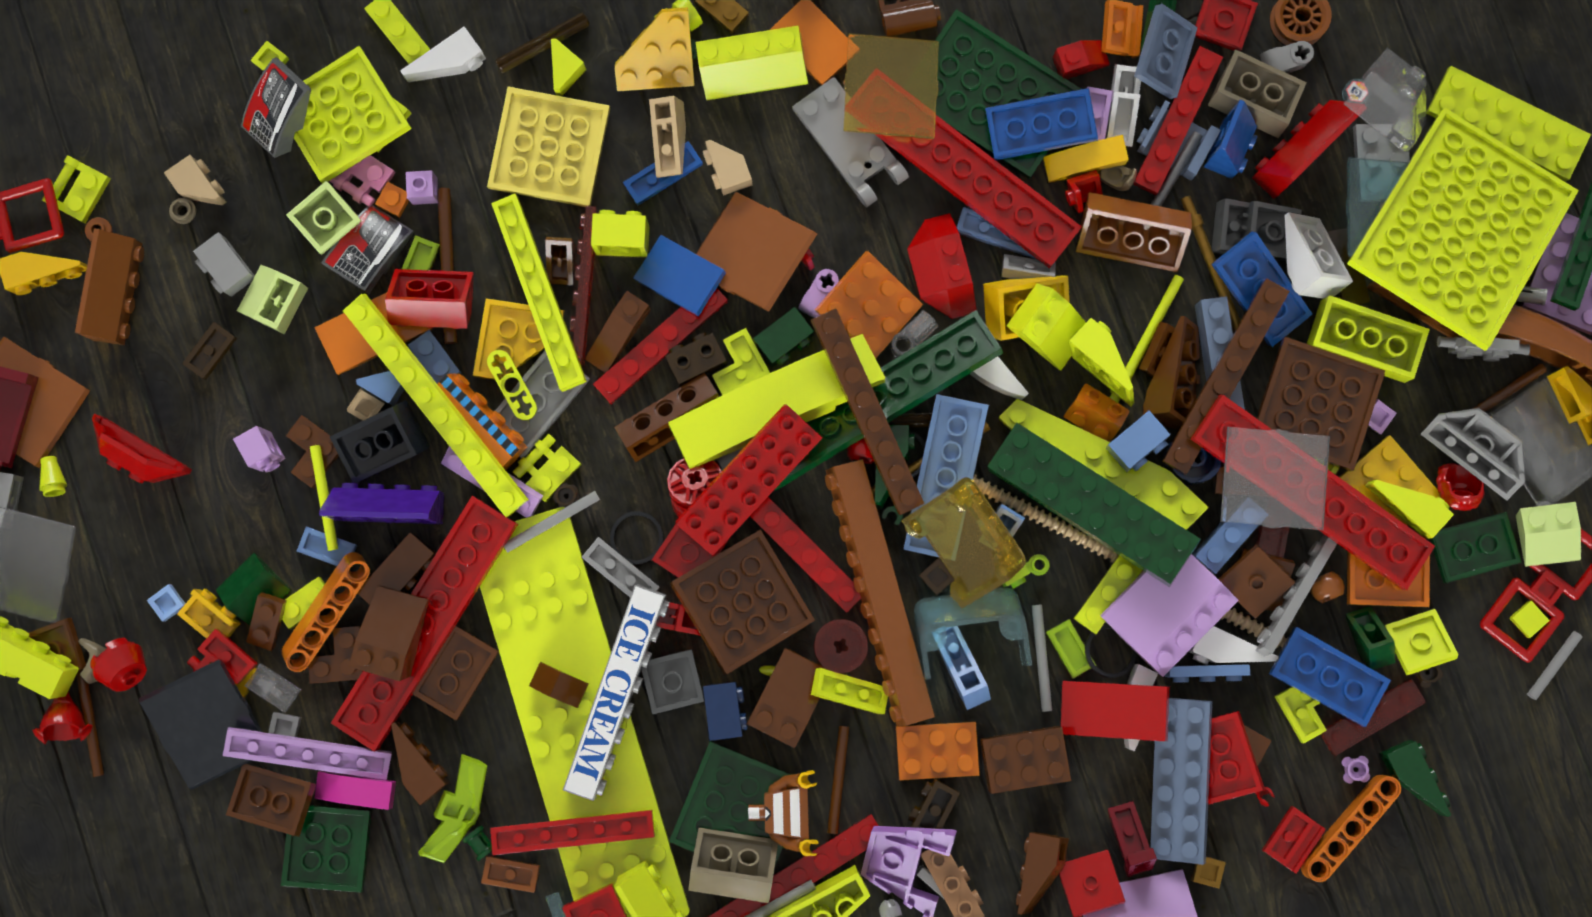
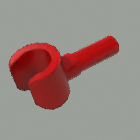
M1264 787L1263 791L1255 792L1260 804L1263 806H1269L1268 802L1262 799L1264 794H1269L1275 798L1269 787Z

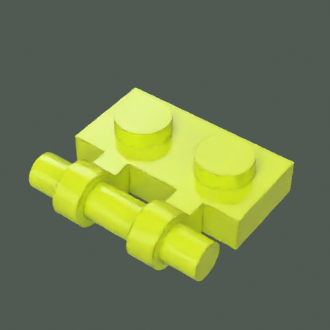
M550 434L542 441L539 439L532 452L526 458L522 457L518 461L519 465L513 470V473L518 478H521L526 472L532 475L526 485L542 494V500L545 503L559 486L565 483L582 465L563 446L555 453L549 449L556 441ZM544 454L549 460L537 470L533 465Z

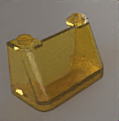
M968 477L962 478L901 520L910 536L917 539L925 536L955 579L950 585V595L959 604L961 609L1009 581L1026 564L1022 550L978 486Z

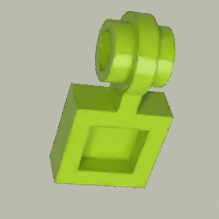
M1034 555L1027 563L999 579L1004 587L1011 585L1014 589L1026 582L1025 576L1030 573L1037 576L1045 574L1049 570V560L1044 555ZM1036 560H1040L1043 563L1041 570L1035 568L1034 563Z

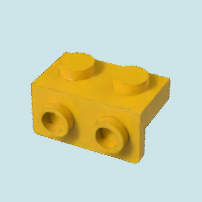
M205 588L203 590L193 589L190 593L193 596L177 613L206 639L214 629H219L229 638L241 624L235 618L236 615L229 611L225 605L221 607L216 603L217 597Z

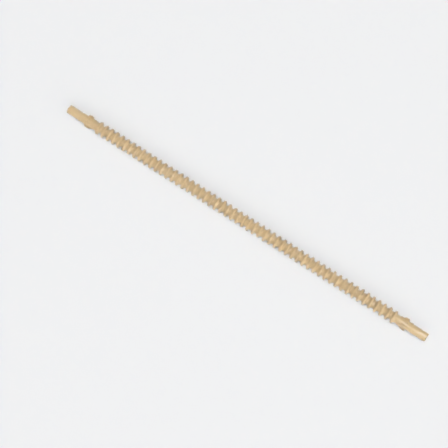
M974 474L971 487L975 488V492L981 491L982 496L987 494L988 499H995V503L1000 501L1003 505H1008L1010 509L1014 508L1015 512H1021L1023 517L1027 515L1029 520L1035 519L1036 524L1041 522L1043 524L1042 527L1048 526L1050 531L1056 530L1057 535L1062 533L1063 538L1068 536L1071 542L1076 540V544H1083L1084 549L1089 547L1090 552L1095 550L1098 556L1103 554L1104 559H1111V563L1119 556L1100 542L1086 535V533L1080 532L1078 528H1072V524L1066 525L1065 520L1059 521L1058 516L1053 518L1051 517L1052 513L1047 515L1044 509L1039 511L1038 506H1031V502L1026 504L1024 499L1018 500L1017 495L1012 497L1011 492L1005 493L1004 488L999 490L997 485L991 486L990 481L985 483L983 481L984 478L977 479V475ZM1236 608L1230 609L1221 618H1226L1227 623L1234 622V626L1240 625L1241 630L1247 629L1248 634L1253 632L1255 637H1258L1265 628H1269V626L1264 627L1263 622L1258 624L1257 619L1250 620L1249 615L1244 617L1243 612L1237 613ZM1283 635L1281 641L1279 642L1276 648H1278L1279 646L1283 648L1288 637L1285 638V635Z

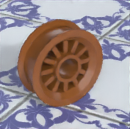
M1278 0L1270 14V26L1273 34L1284 45H1290L1298 41H1306L1313 45L1327 31L1331 23L1332 13L1329 2L1327 0ZM1296 13L1302 14L1306 22L1299 21L1296 18Z

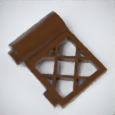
M877 0L886 37L937 27V21L941 20L939 6L934 5L931 0H897L896 3L885 5L884 0Z

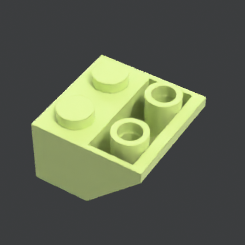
M260 265L237 311L285 334L308 288L287 275Z

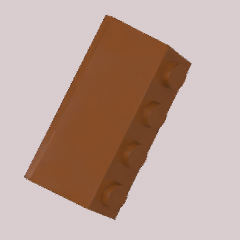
M1089 192L1082 215V228L1079 231L1076 252L1178 272L1192 230L1191 213Z
M94 228L75 333L93 341L125 345V340L128 339L131 329L129 324L130 313H133L135 308L134 290L138 287L140 281L138 273L139 262H142L144 258V248L141 242L131 237Z

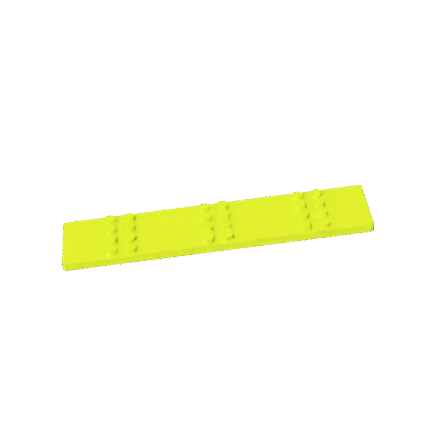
M559 507L515 521L518 523V526L510 539L565 507ZM571 517L508 553L503 548L480 585L484 603L549 820L557 821L653 810L655 837L558 848L573 900L575 901L611 883L615 888L619 875L646 860L649 866L653 864L658 870L661 877L658 881L662 888L667 887L675 901L672 903L677 912L681 910L684 916H687L690 908L631 716L629 719L624 718L621 726L622 729H625L621 744H615L612 754H615L616 758L612 769H606L603 779L607 780L603 795H597V798L592 801L563 791L611 654V648L582 558ZM540 662L589 683L578 708L551 698L529 686ZM617 893L627 917H632Z

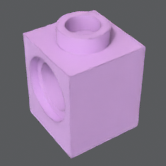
M432 170L406 172L407 199L412 205L438 203V181Z

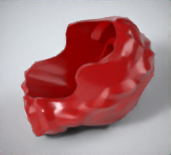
M1449 463L1438 467L1436 483L1440 498L1455 510L1467 511L1477 508L1485 495L1484 483L1460 464Z

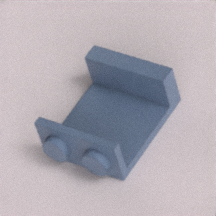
M1166 100L1161 108L1155 107L1149 118L1152 121L1149 130L1144 128L1136 141L1140 143L1137 152L1144 156H1147L1168 112L1167 108L1170 102ZM1191 123L1170 170L1194 131L1198 132L1203 137L1180 174L1192 180L1197 175L1221 131L1220 129L1211 125L1208 130H1205Z

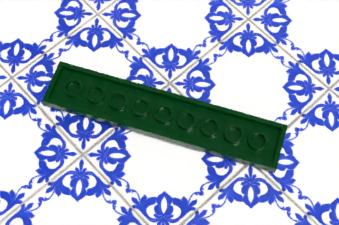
M975 310L881 367L885 376V382L872 388L889 423L1003 354V351ZM848 402L836 406L833 412L806 422L822 439L775 488V491L864 438Z

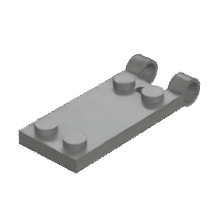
M833 77L792 106V109L855 192L861 203L868 207L877 201V197L871 187L865 183L867 180L883 169L887 171L897 185L909 178V175L879 137L844 111V107L851 99L836 78ZM867 162L871 163L872 167L869 169L865 168L864 166Z

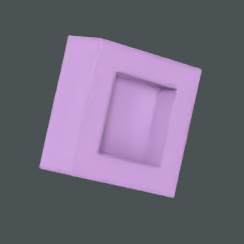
M1377 399L1368 427L1376 433L1382 434L1396 415V412Z

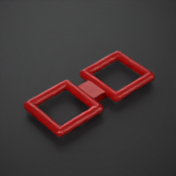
M41 179L0 192V240L3 239L7 252L13 253L64 236L62 220L51 179ZM43 190L52 230L15 241L6 201Z
M1581 529V542L1592 550V536ZM1592 563L1574 587L1545 565L1529 566L1539 574L1533 583L1529 586L1521 579L1513 578L1480 621V627L1524 662H1531L1565 617L1564 613L1554 606V603L1562 593L1571 600H1578L1592 582ZM1517 591L1551 616L1550 621L1545 624L1527 650L1493 624Z

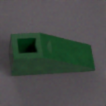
M1406 740L1379 753L1389 775L1396 778L1401 786L1439 815L1451 816L1448 809L1450 802L1447 796L1440 792L1436 784L1439 782L1435 771L1428 767L1425 761L1427 755L1420 743L1417 744L1416 741Z

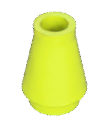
M47 456L41 458L40 491H43L45 497L63 495L66 492L65 487H67V483L57 462V457Z

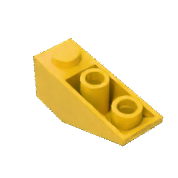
M19 252L0 258V275L4 288L16 295L31 293L32 288L38 286H53L57 284V280L63 278L73 279L80 277L82 272L87 269V265L81 261L27 252Z

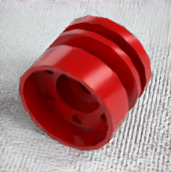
M683 458L670 469L667 478L668 490L673 510L678 518L722 472L715 461L689 469Z

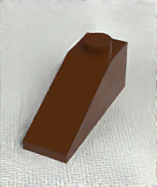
M626 291L612 311L585 360L604 373L610 370L650 313L649 305L629 291Z

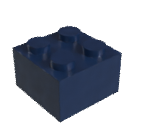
M737 681L703 686L710 741L742 737L743 730L748 729L746 713H741L740 703H744L743 686L738 687Z

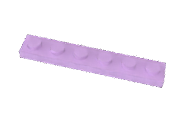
M228 727L223 756L387 780L392 752L384 750L374 752L364 747Z

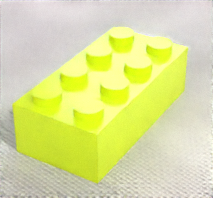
M1329 295L1320 301L1307 344L1385 370V377L1406 383L1415 378L1430 329Z

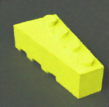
M0 616V674L11 678H20L19 684L48 699L65 697L79 668L71 664V660L68 657L55 654L49 650L50 647L47 644L33 640L29 637L28 632L14 628L8 624L9 621L6 618Z

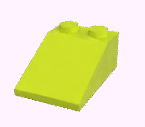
M1037 283L1009 321L1007 327L1061 371L1072 356L1069 340L1086 322L1074 307L1053 288Z
M1090 318L1069 340L1072 358L1131 407L1134 404L1133 386L1110 334L1111 330L1103 322L1099 321L1097 323Z

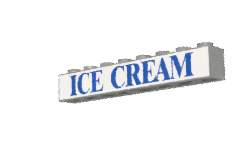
M638 584L634 586L563 791L592 801L597 798V795H603L607 780L603 779L606 769H612L616 755L612 754L615 744H621L625 729H622L621 726L624 718L629 719L634 707V704L630 703L633 692L638 694L643 678L639 677L642 667H648L652 656L648 649L651 641L656 643L661 630V627L657 626L660 616L665 617L670 602L666 601V594Z

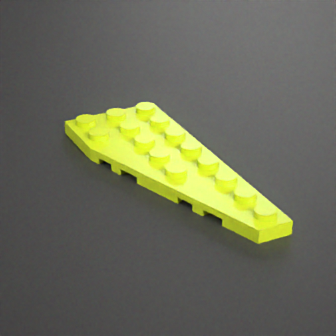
M1017 399L999 416V420L1010 430L1013 429L1016 423H1019L1186 530L1209 508L1169 470L1148 461L1139 470L1135 471L1132 468L1126 472L1106 450L1110 442L1024 401Z

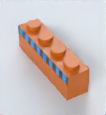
M456 373L446 374L437 385L502 467L507 470L528 448L523 443L524 438L505 424L506 420L500 413L493 412L486 405L488 403L487 400L480 393H475L469 387L470 383L464 376Z

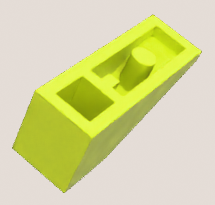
M1380 480L1369 481L1365 485L1425 539L1433 538L1454 515L1449 510L1450 506L1439 497L1435 498L1428 494Z

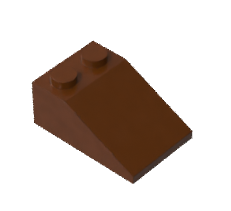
M377 586L355 640L349 667L397 681L411 677L429 599L384 586Z
M785 648L747 724L795 748L820 697L811 695L815 670L817 668H826Z

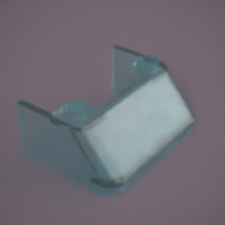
M998 588L923 598L915 604L914 619L924 679H931L927 652L939 650L945 645L947 640L946 627L991 621L999 622V629L1003 637L1008 640L1019 641L1022 666L1032 665L1027 624L1018 594L1013 589Z

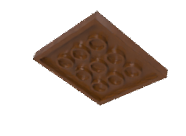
M1284 337L1278 350L1257 419L1311 458L1354 471L1385 370Z
M761 529L670 583L724 676L815 621Z

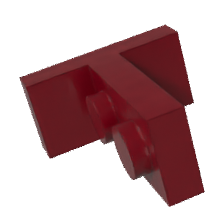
M1134 802L1108 808L1107 812L1125 861L1123 867L1126 876L1152 870L1157 857L1154 849L1149 847Z

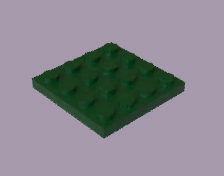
M710 741L669 842L694 852L699 828L770 838L769 834L765 833V821H749L748 805L764 804V793L768 792L769 786L783 776L792 774ZM779 844L777 847L775 865L783 848Z

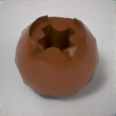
M1331 571L1318 577L1310 590L1315 600L1325 603L1343 595L1345 585L1340 575Z

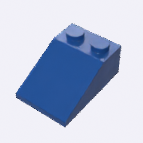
M1239 100L1222 121L1219 128L1221 131L1213 143L1204 164V168L1230 179H1233L1238 172H1243L1248 159L1244 158L1247 149L1252 150L1257 139V135H1254L1257 125L1245 101Z

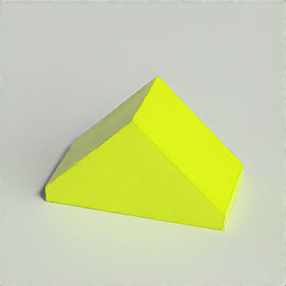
M551 39L554 91L556 96L562 97L586 71L584 62L560 41Z

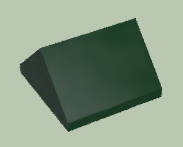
M253 553L216 589L225 607L248 625H251L257 597L261 592L283 599L291 591L256 553Z

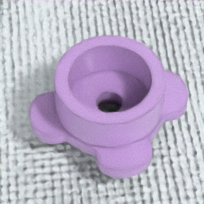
M1359 756L1355 759L1350 757L1343 758L1342 765L1345 770L1343 780L1346 783H1352L1353 781L1367 782L1370 778L1367 765L1368 759L1365 756ZM1354 767L1358 768L1357 772H1354Z

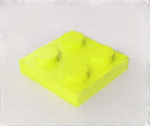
M1436 609L1385 625V628L1395 642V653L1406 676L1458 658V653Z

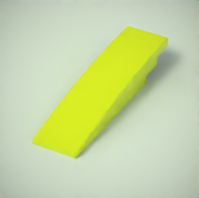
M863 334L851 338L850 340L871 386L875 387L884 383L885 376ZM822 350L718 397L668 422V425L689 469H692L744 448L784 404H787L805 422L835 411L836 406L847 402L826 353Z

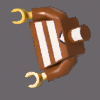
M814 770L783 776L771 784L768 792L764 793V804L748 805L749 821H765V833L769 834L771 840L786 849L801 852L804 856L817 855V853L810 851V844H818V841L805 840L809 839L808 788L817 785V782H809L808 775L814 774Z

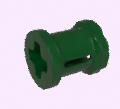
M482 825L462 840L464 843H468L476 853L477 861H480L492 851V842L483 832L484 827Z

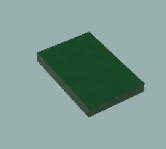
M1507 512L1441 529L1433 538H1430L1431 543L1435 545L1433 550L1443 583L1522 563Z

